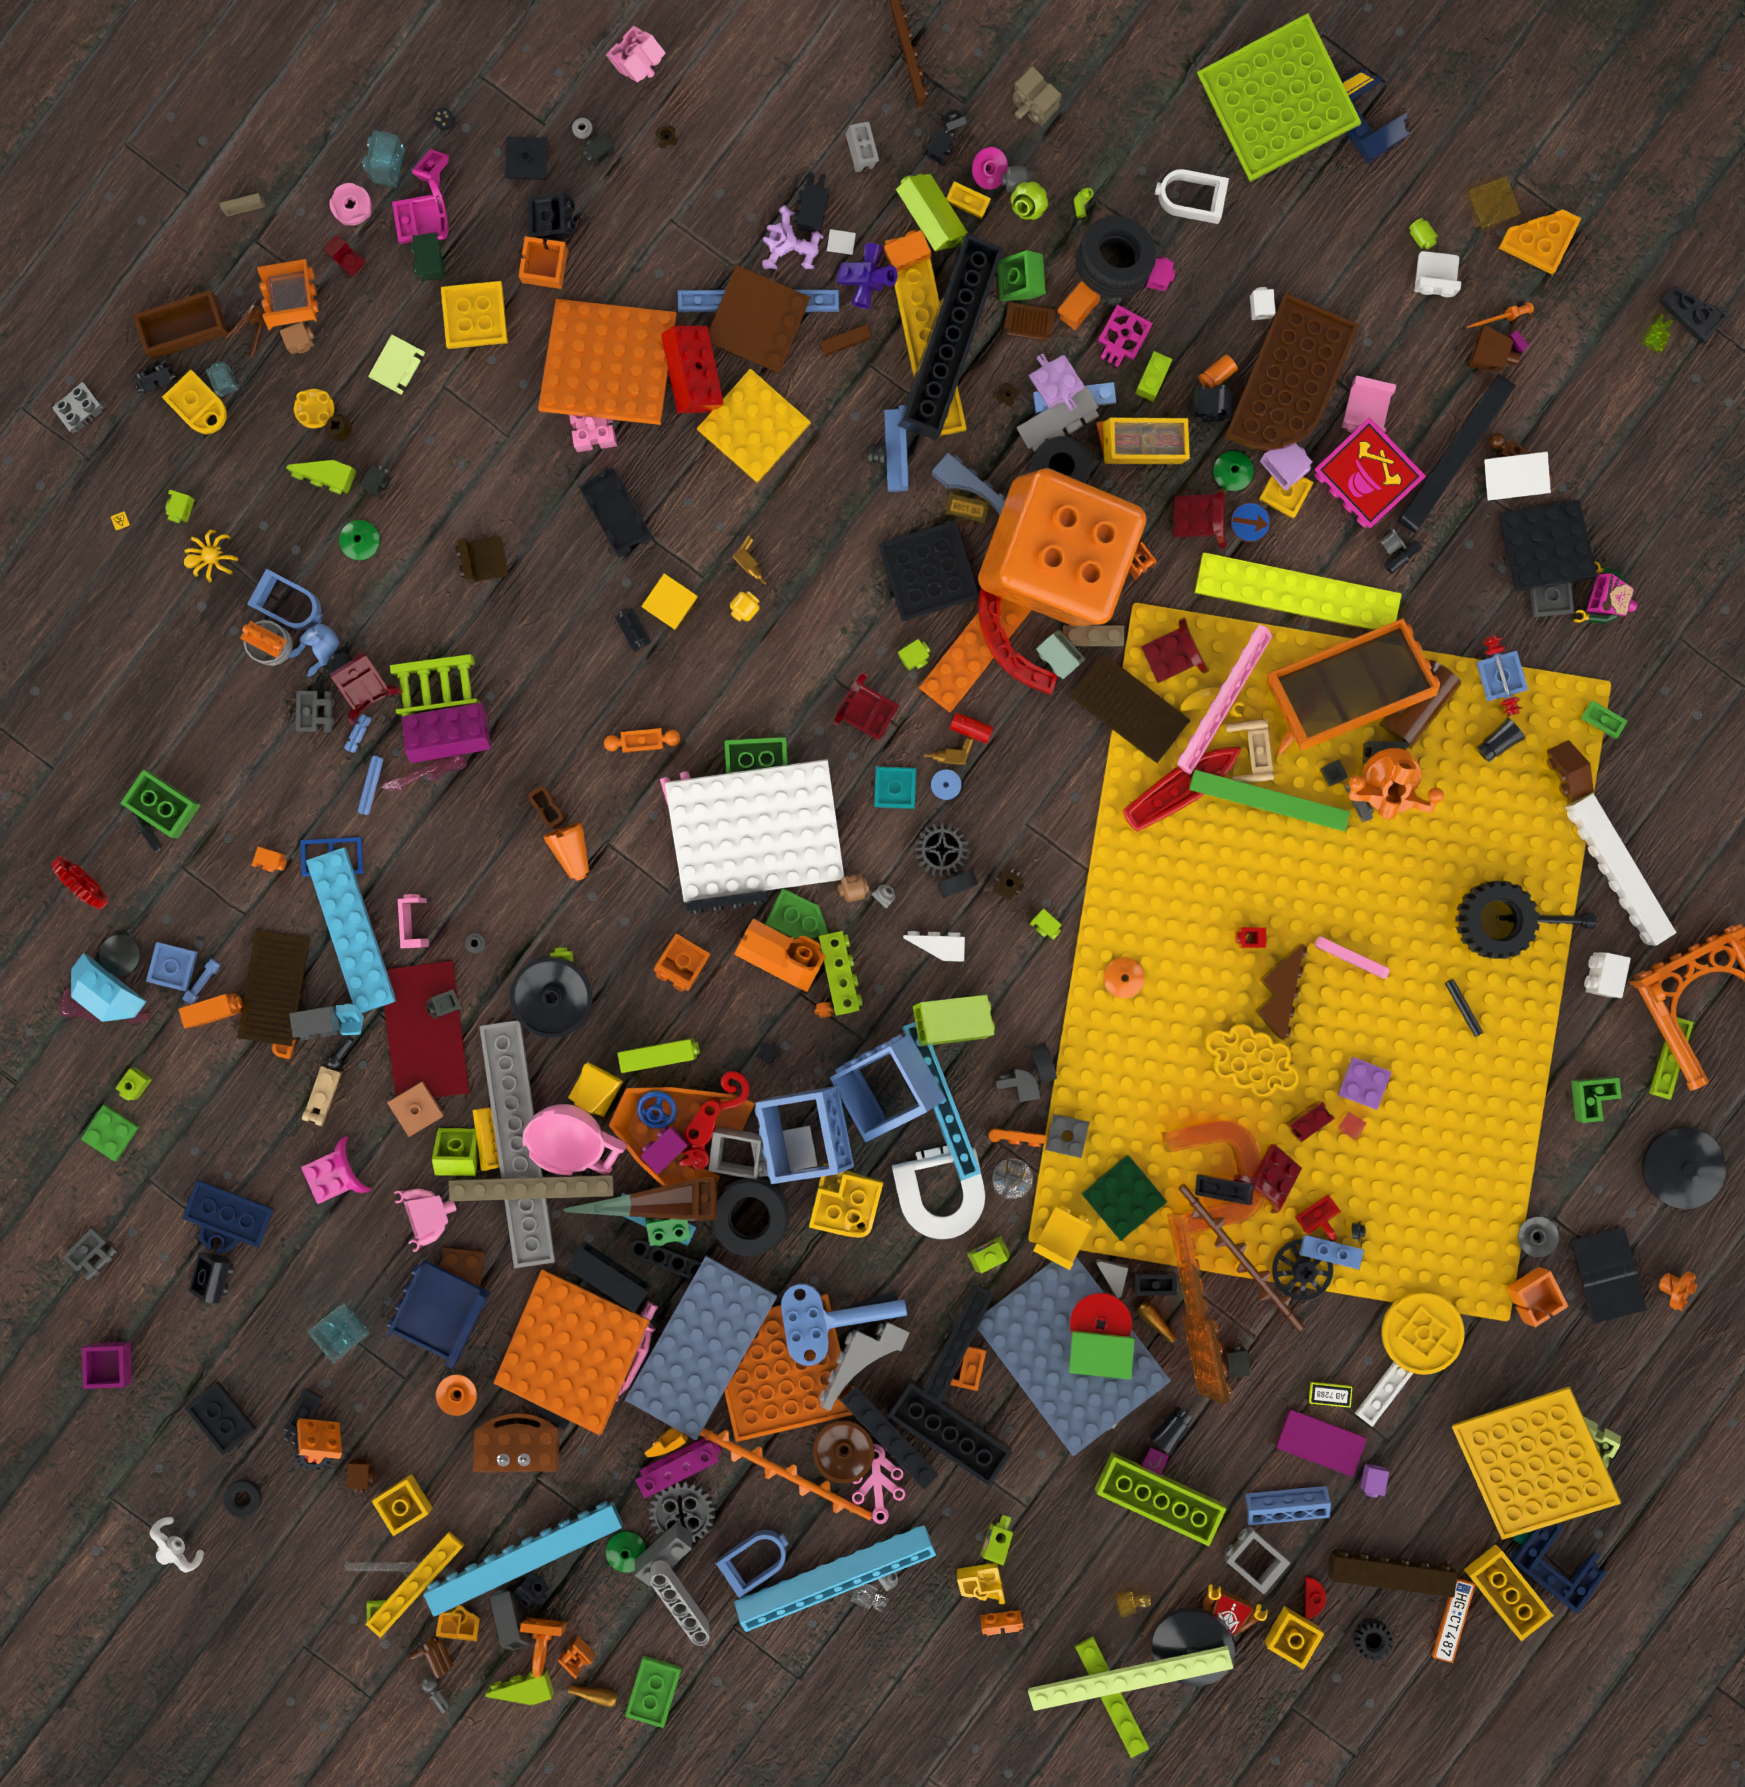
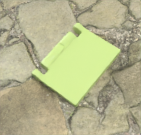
M391 335L368 377L402 395L404 391L397 388L399 384L404 387L408 385L421 361L414 357L415 354L424 356L425 352Z

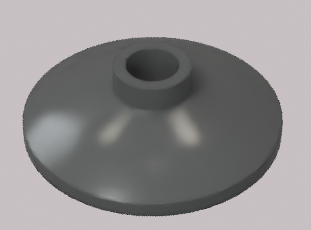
M1540 1216L1531 1217L1524 1221L1519 1228L1518 1243L1521 1249L1532 1257H1545L1551 1254L1558 1245V1230L1555 1224L1547 1218ZM1538 1232L1539 1238L1534 1240L1533 1234Z

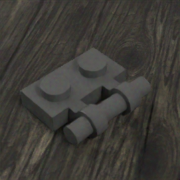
M297 691L296 732H318V724H324V732L332 733V725H334V718H332V707H334V700H332L333 692L326 691L324 692V699H319L318 691ZM319 706H324V717H318Z
M92 1227L62 1258L76 1271H80L85 1267L88 1271L83 1276L89 1281L93 1276H97L101 1272V1268L106 1263H110L114 1259L113 1256L118 1250L114 1246L105 1250L103 1246L108 1240ZM97 1253L100 1258L94 1264L90 1259Z

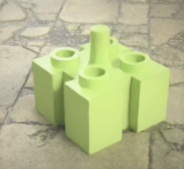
M1584 1417L1607 1468L1609 1466V1457L1613 1459L1620 1446L1621 1436L1606 1428L1604 1432L1598 1430L1597 1423Z

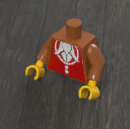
M1212 1584L1209 1585V1591L1203 1600L1204 1610L1220 1617L1234 1636H1237L1239 1632L1245 1631L1259 1620H1266L1268 1609L1260 1611V1604L1254 1610L1251 1602L1222 1590L1220 1586L1219 1588L1215 1587L1213 1590Z

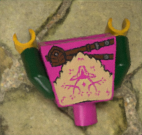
M1594 561L1596 571L1599 574H1597L1587 608L1590 614H1586L1583 610H1578L1575 613L1582 614L1583 618L1582 620L1574 619L1573 621L1581 623L1584 620H1589L1590 623L1605 624L1617 620L1619 616H1626L1627 612H1634L1637 608V602L1632 600L1634 590L1628 585L1623 574L1620 571L1607 567L1601 568L1600 564Z

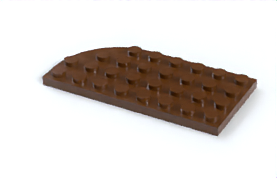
M1285 293L1224 438L1251 449L1264 451L1287 448L1304 439L1317 425L1325 410L1360 324Z

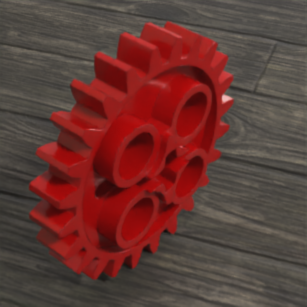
M58 856L51 863L52 870L59 876L58 879L66 887L70 888V891L74 892L81 901L99 910L108 903V896L101 890V886L88 873H85L79 865L61 856Z

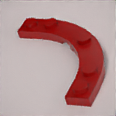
M981 587L979 595V621L983 637L991 654L1013 678L1031 688L1049 695L1052 694L1058 676L1053 672L1032 664L1015 652L1010 645L1004 628L1001 626V597L991 594Z

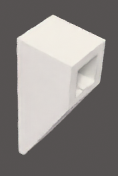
M908 931V935H903L905 940L943 961H964L965 937H960V933L948 932V936H940V932H928V936H920V932Z

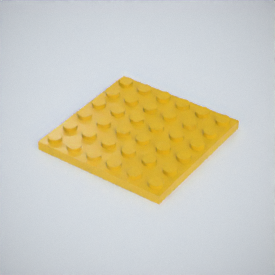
M1570 1386L1452 1425L1502 1540L1621 1504L1620 1497Z

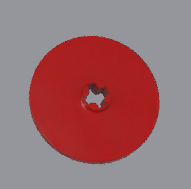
M1094 1293L1082 1298L1076 1304L1070 1318L1071 1333L1073 1331L1130 1337L1132 1319L1128 1308L1119 1298L1107 1293ZM1098 1319L1106 1321L1105 1328L1096 1327Z

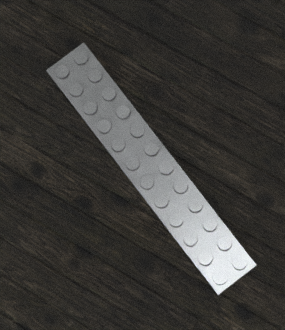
M517 1020L479 1026L501 1178L544 1177L542 1167L538 1166L528 1156L530 1151L527 1146H523L524 1130L535 1114L522 1025ZM547 1198L505 1200L514 1268L556 1262Z

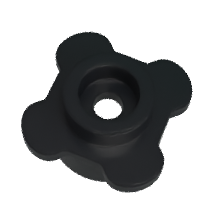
M1359 1220L1358 1223H1352V1238L1358 1239L1361 1242L1362 1237L1366 1236L1365 1225H1362L1361 1220Z

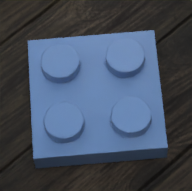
M156 942L146 982L187 991L198 952Z

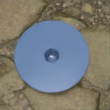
M941 770L933 776L931 789L940 799H952L961 790L960 777L952 770Z

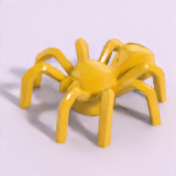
M211 529L205 535L207 546L198 538L191 537V540L198 543L202 550L195 548L184 550L188 555L184 559V566L187 568L196 567L193 571L196 577L199 576L198 571L209 564L206 573L208 582H212L210 574L213 564L218 569L232 574V570L221 566L218 561L221 559L239 560L238 557L232 555L220 556L223 552L218 551L221 547L216 548L221 539H229L230 536L225 534L218 536L211 546L209 535L217 532ZM190 552L200 553L201 555L190 554Z

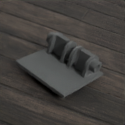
M82 382L53 406L52 409L69 432L74 434L75 432L79 433L86 426L85 424H89L86 418L93 421L94 419L91 415L97 417L102 413L104 406L96 400L84 382Z

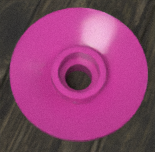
M987 147L976 155L972 165V174L975 182L980 187L995 189L1002 184V173H1006L1008 167L1004 153L997 148Z

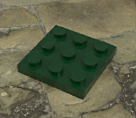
M1128 1154L1081 1192L1083 1197L1120 1241L1167 1203V1200Z

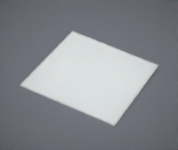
M830 229L827 251L853 255L856 233Z

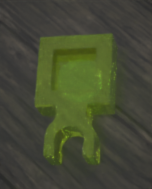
M1662 314L1657 318L1655 325L1653 324L1649 327L1642 343L1658 353H1661L1665 348L1671 334L1666 329L1673 322L1670 319L1664 324L1662 322L1664 315Z

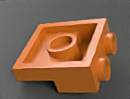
M675 934L655 965L654 971L659 979L663 981L668 979L673 982V986L677 990L684 991L685 989L689 991L711 954L680 935Z

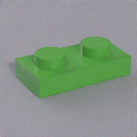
M1593 700L1589 702L1580 717L1581 720L1614 739L1619 737L1627 723V720Z

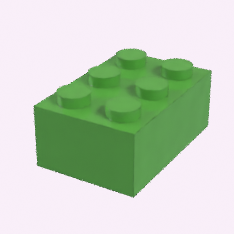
M786 737L725 740L726 773L788 765Z
M147 770L141 772L120 803L169 837L177 839L201 806Z

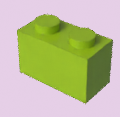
M1154 351L1135 394L1154 402L1172 359Z

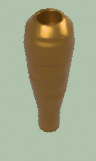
M1141 1302L1137 1306L1138 1315L1166 1337L1170 1343L1174 1342L1176 1336L1170 1331L1156 1309L1149 1302Z
M570 1685L568 1689L569 1694L577 1695L605 1707H613L617 1702L618 1695L612 1690L592 1687L583 1688Z

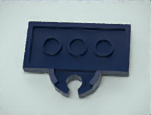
M197 1180L182 1219L201 1226L199 1239L208 1250L213 1248L214 1237L221 1238L222 1246L216 1252L221 1254L234 1249L240 1241L257 1248L260 1247L274 1208Z

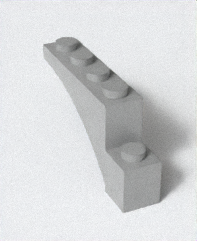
M885 1320L883 1324L880 1323L877 1327L876 1339L855 1329L852 1333L850 1332L845 1340L847 1345L844 1352L841 1351L837 1357L836 1363L838 1365L835 1371L832 1370L828 1377L829 1385L820 1394L819 1401L821 1402L819 1405L830 1411L839 1394L857 1373L888 1353L896 1350L902 1351L909 1332Z

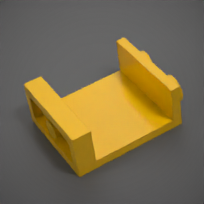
M1061 1205L1060 1208H1054L1033 1251L1070 1270L1092 1226L1089 1225V1219L1081 1215L1076 1218L1070 1215L1072 1210Z

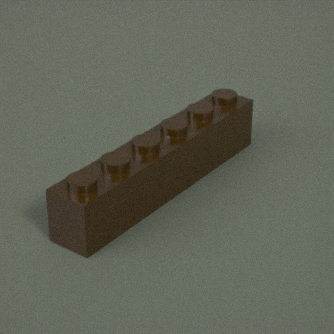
M1338 1550V1552H1331L1328 1576L1332 1582L1454 1598L1458 1573L1451 1568V1565L1439 1563V1566L1422 1560L1419 1563H1414L1406 1558L1391 1560L1390 1557L1385 1555H1378V1558L1370 1557V1554L1359 1552L1358 1555H1354L1346 1550Z

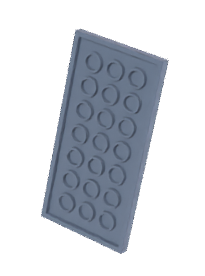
M706 1255L625 1401L697 1440L775 1302L777 1295Z

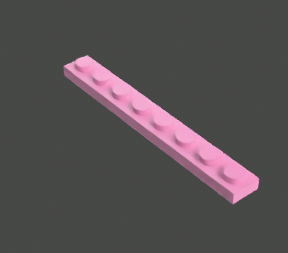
M1259 624L1257 630L1252 633L1251 640L1246 648L1242 650L1238 662L1232 667L1228 679L1222 684L1220 692L1216 699L1212 701L1208 713L1200 721L1195 735L1190 738L1189 745L1180 755L1177 765L1184 772L1190 775L1271 640L1273 635L1267 627Z

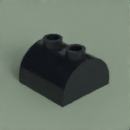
M199 1252L189 1292L205 1303L221 1302L222 1296L228 1293L227 1276H231L234 1270L231 1260L220 1255Z

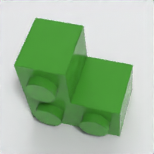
M1602 1077L1571 1081L1575 1121L1577 1122L1603 1121L1601 1100L1621 1099L1620 1078Z

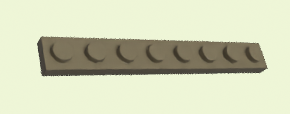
M613 1175L449 1181V1201L614 1196Z

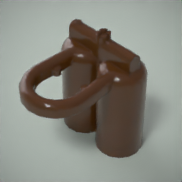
M432 1635L431 1638L426 1639L427 1642L423 1647L410 1653L408 1658L412 1660L424 1655L434 1677L439 1678L445 1675L454 1664L442 1640Z

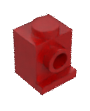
M1239 928V932H1235V943L1239 944V948H1266V928ZM1247 934L1252 935V941L1248 942L1246 940Z

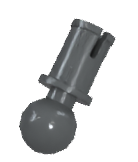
M427 1676L422 1680V1690L431 1694L429 1700L432 1699L440 1713L443 1714L453 1705L450 1704L443 1694V1688L437 1689V1680L432 1676Z

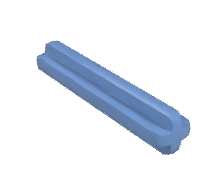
M372 756L358 807V813L369 815L383 763L382 757Z

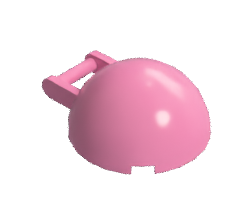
M569 1104L553 1105L541 1110L529 1121L523 1133V1146H527L530 1151L528 1156L538 1166L558 1175L572 1176L573 1172L584 1171L586 1168H590L603 1175H609L618 1155L626 1149V1144L622 1140L601 1131L597 1121L587 1111ZM604 1146L612 1150L606 1161L600 1159Z

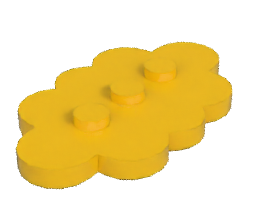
M1236 1024L1228 1032L1213 1030L1207 1035L1205 1047L1208 1052L1216 1056L1213 1062L1216 1074L1223 1078H1231L1234 1085L1238 1088H1250L1257 1096L1268 1097L1274 1093L1276 1088L1283 1091H1291L1298 1085L1299 1073L1296 1068L1289 1065L1291 1060L1290 1049L1283 1043H1273L1272 1038L1267 1033H1254L1250 1026Z

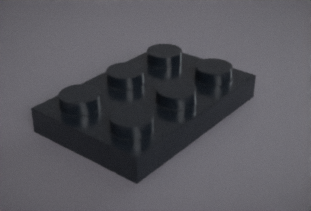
M219 1381L184 1408L222 1456L256 1429Z

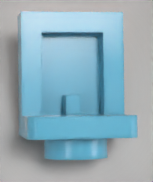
M353 1004L336 1005L335 1013L342 1022L340 1033L342 1035L361 1034L364 1016L358 1007Z

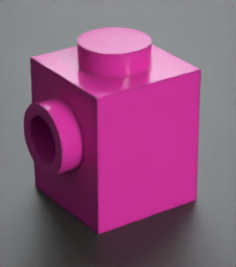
M1166 257L1156 258L1155 266L1148 278L1146 287L1166 292L1169 281L1173 282L1176 270L1172 269L1174 262H1171Z

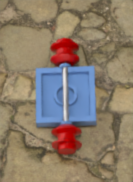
M1495 635L1485 638L1486 642L1482 644L1488 647L1485 654L1493 655L1492 658L1476 662L1487 702L1504 697L1505 700L1500 705L1505 706L1506 710L1502 714L1507 713L1509 717L1519 714V709L1523 708L1517 705L1520 698L1512 697V694L1526 691L1528 687L1517 651L1501 655L1500 652L1504 650L1505 646H1500L1499 642L1503 638L1498 639V636Z

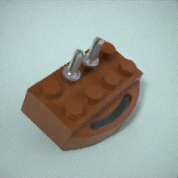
M517 1413L496 1417L475 1429L473 1471L477 1473L559 1472L560 1430L550 1422L533 1415ZM511 1418H526L538 1421L541 1424L539 1428L525 1424L494 1427L496 1422Z

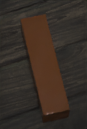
M866 324L822 341L820 346L824 357L871 340L872 336Z

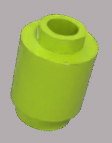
M1420 218L1410 225V234L1421 249L1426 248L1428 250L1437 243L1438 235L1427 220L1424 221L1423 218Z

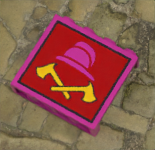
M1370 417L1314 469L1317 472L1315 477L1322 484L1326 482L1331 487L1329 492L1336 499L1339 496L1343 499L1344 503L1342 505L1349 513L1354 511L1359 516L1356 520L1364 528L1366 526L1371 528L1426 477Z

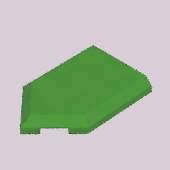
M782 888L765 925L789 937H794V939H798L799 936H806L812 939L827 934L828 931L819 906Z

